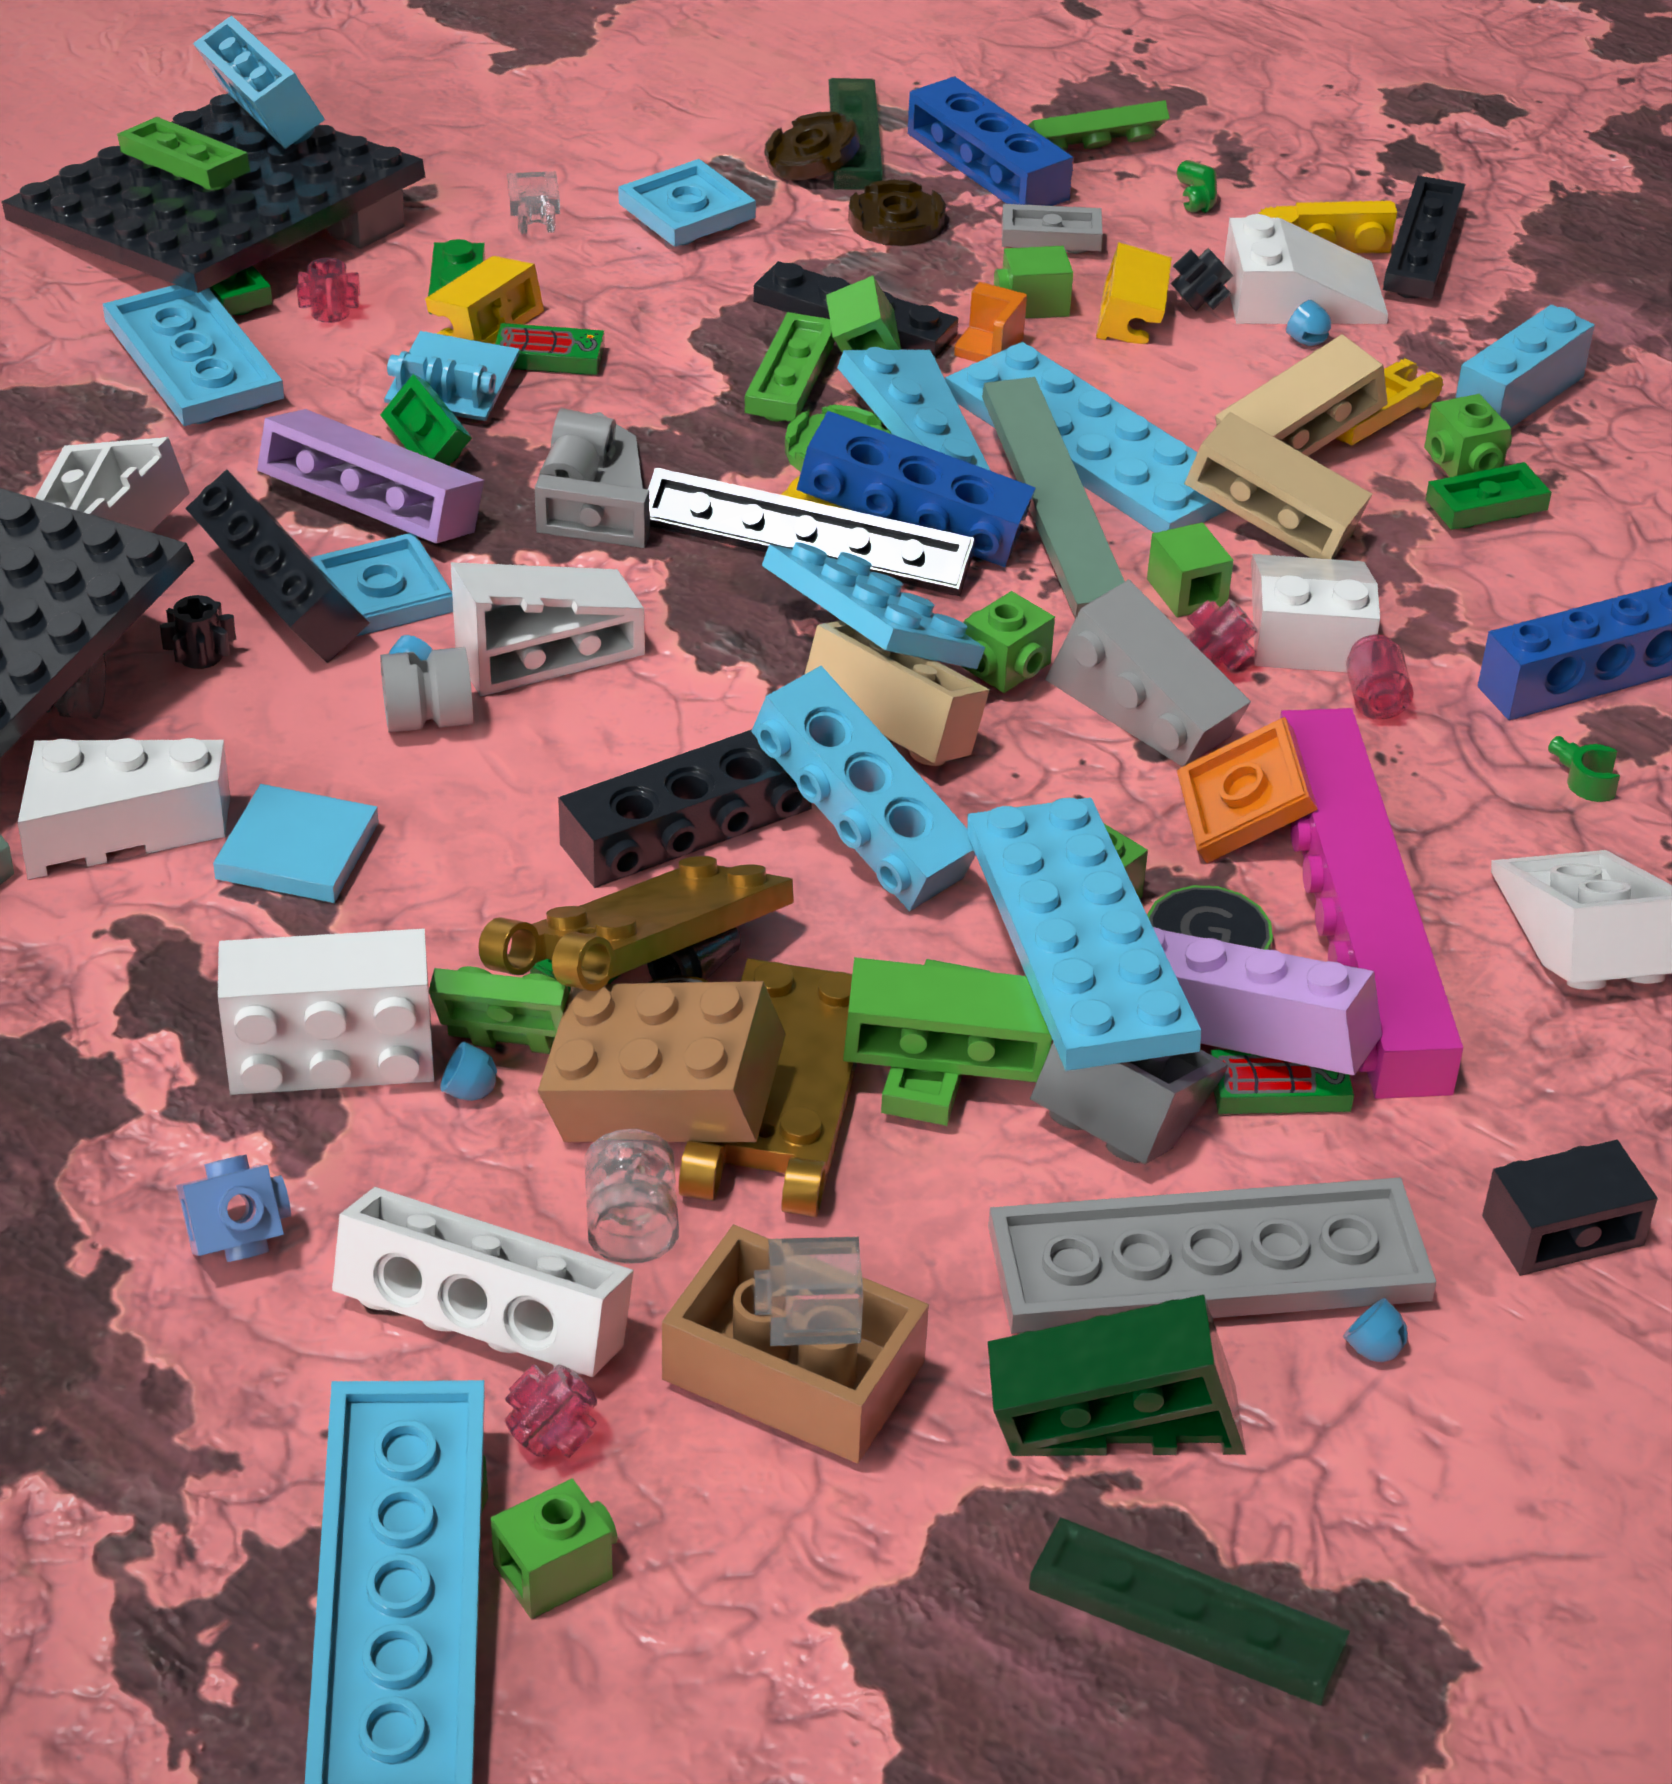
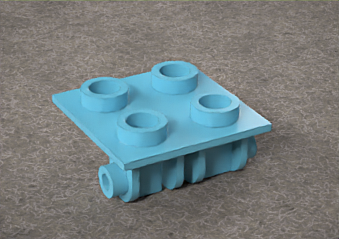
M420 331L409 352L402 351L399 356L393 354L390 356L387 373L389 376L395 377L384 398V403H390L412 374H415L430 384L454 416L486 421L520 354V349Z

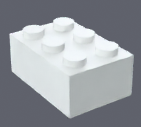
M425 929L219 941L218 1004L230 1095L434 1082Z

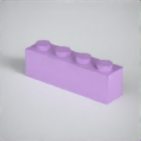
M307 409L267 417L264 421L257 471L434 543L475 532L484 484L483 479Z
M1153 927L1201 1028L1202 1044L1355 1075L1382 1036L1375 974L1372 970L1346 966L1338 962H1325L1283 954L1276 950H1263L1221 942L1214 938H1200Z

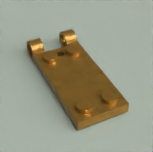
M688 857L679 861V868L586 904L550 909L546 913V919L533 924L503 917L495 918L484 927L478 946L479 956L486 968L513 975H524L537 962L550 959L552 960L554 976L560 984L588 991H597L603 988L610 978L793 904V878L766 874V868L761 865L746 864L730 868L717 865V859L714 857ZM512 938L511 949L509 954H507L508 944L510 939Z
M747 958L740 982H764L786 1033L757 1142L688 1141L680 1167L679 1195L715 1201L719 1192L725 1164L785 1173L781 1203L782 1212L818 1217L857 1066L855 1062L843 1061L852 974Z

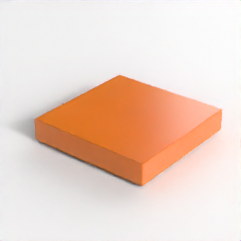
M1286 717L1280 718L1177 770L1197 851L1206 863L1318 810L1294 729Z

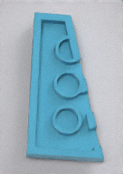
M870 347L867 350L843 351L837 367L838 370L893 435L990 470L931 350H885L879 347Z

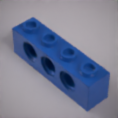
M954 76L910 91L907 134L1004 203L1054 206L1070 200L1073 156Z
M827 411L807 447L796 490L854 512L972 537L976 544L973 556L1005 567L1023 530L1036 487Z
M1672 582L1489 631L1477 687L1508 720H1513L1672 676Z

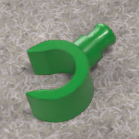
M1556 736L1552 739L1548 746V751L1556 755L1560 763L1569 768L1567 784L1574 794L1594 802H1605L1615 798L1620 779L1619 774H1613L1618 752L1616 749L1601 744H1588L1580 747L1575 743L1567 742L1562 736Z

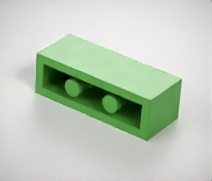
M854 957L843 1061L1037 1082L1050 1051L1052 1037L1026 976Z

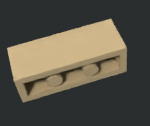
M1341 334L1215 415L1216 425L1230 411L1304 455L1309 456L1388 404L1384 366Z
M1230 411L1202 442L1184 483L1308 557L1320 559H1334L1354 533L1372 496V493Z
M842 620L817 625L805 674L822 665L889 741H894L910 750V756L918 762L940 766L945 761L972 754L990 689L937 661L885 651Z

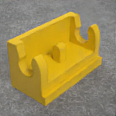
M1118 242L1104 282L1096 338L1106 340L1107 337L1135 344H1145L1149 341V333L1131 328L1128 322L1134 318H1141L1146 322L1161 323L1166 308L1172 257Z
M498 256L489 257L425 298L428 312L438 317H447L453 325V330L451 328H444L437 332V334L495 344L501 323L524 325L544 311L535 264Z

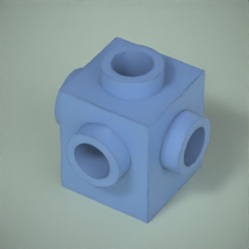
M247 1154L204 1164L207 1178L176 1185L192 1254L197 1256L224 1250L227 1262L267 1253L269 1252L267 1239L284 1235L280 1219L291 1217L290 1202L283 1177L281 1175L270 1177L268 1165L260 1164L249 1167ZM240 1195L245 1201L246 1210L240 1219L233 1221L228 1215V1203L234 1196Z

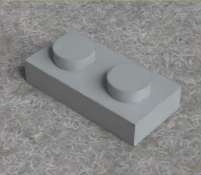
M1003 204L1002 247L1064 246L1066 252L1073 254L1086 251H1101L1103 235L1101 208Z
M540 474L535 485L536 533L645 548L650 536V490Z

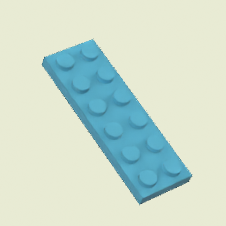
M1024 342L1012 345L999 353L945 377L957 404L994 427L982 398L984 383L1036 377L1082 485L1154 533L1196 523H1204L1228 510L1184 484L1198 452Z
M1061 798L1052 803L1022 807L1001 806L991 811L969 813L967 835L1065 1071L1200 1052L1201 1028L1092 798Z
M484 1380L331 1382L305 1784H473L485 1415Z

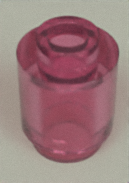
M1368 635L1359 639L1352 646L1346 660V670L1357 709L1360 713L1372 719H1388L1399 715L1408 708L1414 694L1402 649L1391 639L1383 635Z

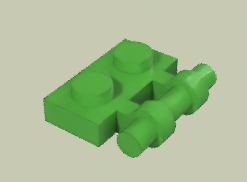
M472 966L461 967L458 970L434 968L428 990L440 1024L448 1025L449 1036L470 1038L474 1046L494 1048L496 1042L529 1045L531 1052L550 1054L569 996L567 986L543 974H527L523 977L494 975L484 969Z

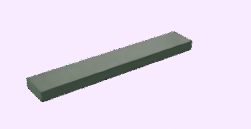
M1036 377L986 382L983 385V401L1016 480L1036 487L1029 511L1076 619L1082 607L1125 582Z

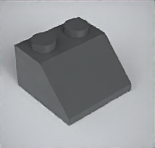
M1053 1042L1030 1100L1050 1110V1117L1060 1125L1074 1130H1085L1106 1142V1148L1116 1157L1128 1162L1147 1164L1173 1149L1223 1078L1228 1064L1200 1049V1052L1065 1071Z

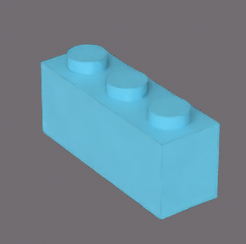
M1549 305L1461 365L1456 398L1480 393L1512 428L1584 377L1595 324L1576 316L1573 311L1567 308Z

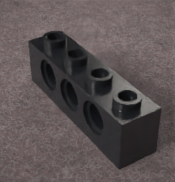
M227 469L211 484L206 486L200 495L185 508L285 623L327 663L370 624L265 506Z
M751 729L558 797L560 845L592 886L596 888L812 809V803L803 797L796 782L776 759L771 758L762 750Z

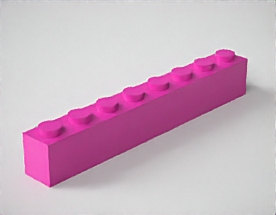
M1353 709L1282 710L1280 718L1286 717L1294 729L1318 810L1291 823L1293 850L1295 852L1302 851L1304 857V888L1306 893H1314L1316 898L1315 923L1318 935L1327 936L1328 961L1372 970L1375 974L1382 1036L1358 1071L1367 1072L1375 1099L1453 1095L1463 1053V1045Z

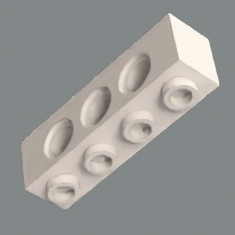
M374 1187L339 1214L332 1291L358 1299L362 1305L371 1309L391 1310L421 1320L427 1327L437 1331H454L487 1342L491 1348L500 1352L520 1353L550 1363L555 1369L566 1374L593 1377L624 1346L634 1270Z

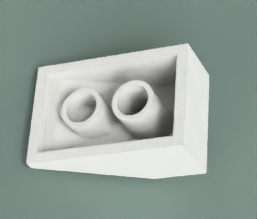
M1252 214L1246 218H1229L1224 265L1234 275L1226 284L1231 292L1229 296L1236 324H1288L1295 310L1308 300H1313L1325 309L1331 318V324H1387L1389 315L1372 261L1281 218H1270L1262 214Z
M1252 554L1251 575L1255 666L1371 674L1380 623L1378 585L1365 562Z
M1607 850L1491 860V873L1542 965L1565 979L1568 986L1585 990L1600 989L1606 986V980L1622 978L1636 983L1653 984L1663 982L1665 974H1672L1671 884Z

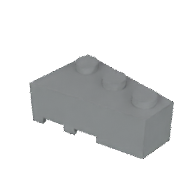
M1129 579L1080 609L1045 678L1052 685L1182 767L1231 737L1251 703Z

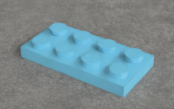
M172 285L103 303L106 324L183 426L204 424L219 416L241 410L258 409L266 403L284 399L283 380L209 288L196 293L181 286Z
M795 542L792 549L769 544L762 563L763 567L885 651L974 669L978 668L985 647L965 634L967 625L952 617L934 614L933 609L935 605L927 599L910 593H902L903 584L900 581L881 573L870 572L872 563L868 560L847 552H840L838 559L827 557L825 551L802 542Z

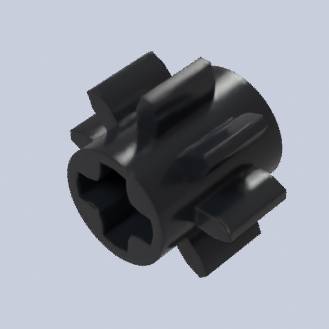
M1209 248L1199 257L1190 249L1173 265L1180 275L1170 284L1195 311L1205 302L1214 310L1231 294L1225 284L1234 275Z
M193 595L180 599L175 603L173 609L168 608L166 610L167 622L160 624L163 650H174L175 662H181L184 666L193 669H205L219 663L223 656L230 655L229 642L236 640L234 616L231 614L222 615L220 602H215L207 596Z

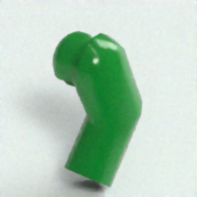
M1183 161L1177 169L1178 180L1183 184L1189 185L1183 192V196H1188L1189 202H1184L1183 205L1191 213H1196L1200 210L1206 213L1217 202L1216 171L1210 166L1195 161Z

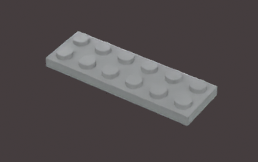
M1401 1177L990 1207L988 1229L1011 1334L1042 1330L1088 1320L1099 1315H1111L1161 1304L1168 1300L1184 1299L1203 1294L1205 1295L1212 1318L1372 1306L1383 1298H1386L1391 1304L1427 1302L1433 1300L1437 1283Z

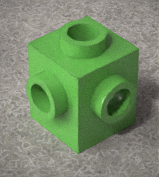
M1480 393L1432 403L1424 448L1431 455L1433 461L1439 464L1449 477L1503 467L1507 450L1511 446L1512 428Z
M1013 591L1005 594L985 608L974 612L969 618L964 620V624L967 625L965 634L983 645L985 650L977 669L961 667L1003 693L1025 679L1034 677L1042 668L1051 663L1055 616Z

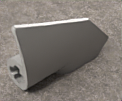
M560 408L553 427L551 449L540 470L539 476L544 474L643 489L636 435L616 424L615 419L608 418L601 412L588 414Z

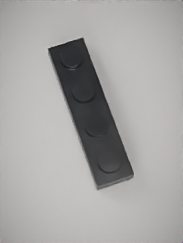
M1417 176L1385 272L1384 291L1395 292L1409 299L1420 297L1433 299L1463 201L1465 183Z
M778 261L754 284L753 302L784 312L830 319L826 295L851 284L839 277H827L805 270L794 263ZM884 292L894 309L901 349L931 350L934 358H936L958 335L959 317L940 312L937 308L929 305H917L893 297L890 293Z

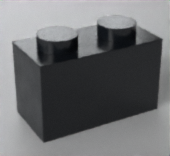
M1617 1139L1591 1146H1578L1566 1152L1527 1161H1514L1505 1166L1493 1168L1482 1217L1521 1276L1644 1246L1658 1197Z

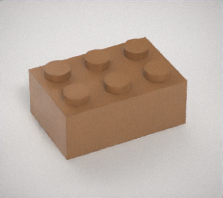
M763 981L606 984L597 991L571 987L538 1093L564 1142H757L786 1033Z
M733 1224L662 1321V1380L859 1464L925 1362L929 1304Z

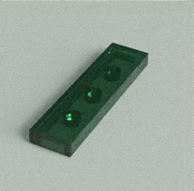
M862 78L828 79L829 112L844 114L848 122L853 120L857 125L860 136V148L853 159L841 168L833 171L834 189L864 190V186L876 181H882L883 178L875 80Z
M1062 1517L1059 1518L1030 1574L1029 1590L1319 1706H1322L1346 1650L1350 1630Z

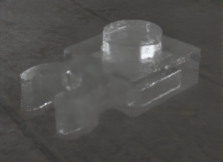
M556 171L507 173L510 216H518L519 232L521 234H528V225L542 223L546 225L548 233H553L556 229L555 214H560V196Z

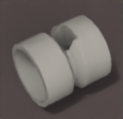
M465 647L432 650L427 660H420L414 652L380 655L388 733L421 730L426 720L433 719L439 728L473 724L471 681Z

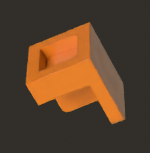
M979 281L971 291L969 327L956 342L954 355L979 362L1012 345L1020 343L1024 339L1027 294Z

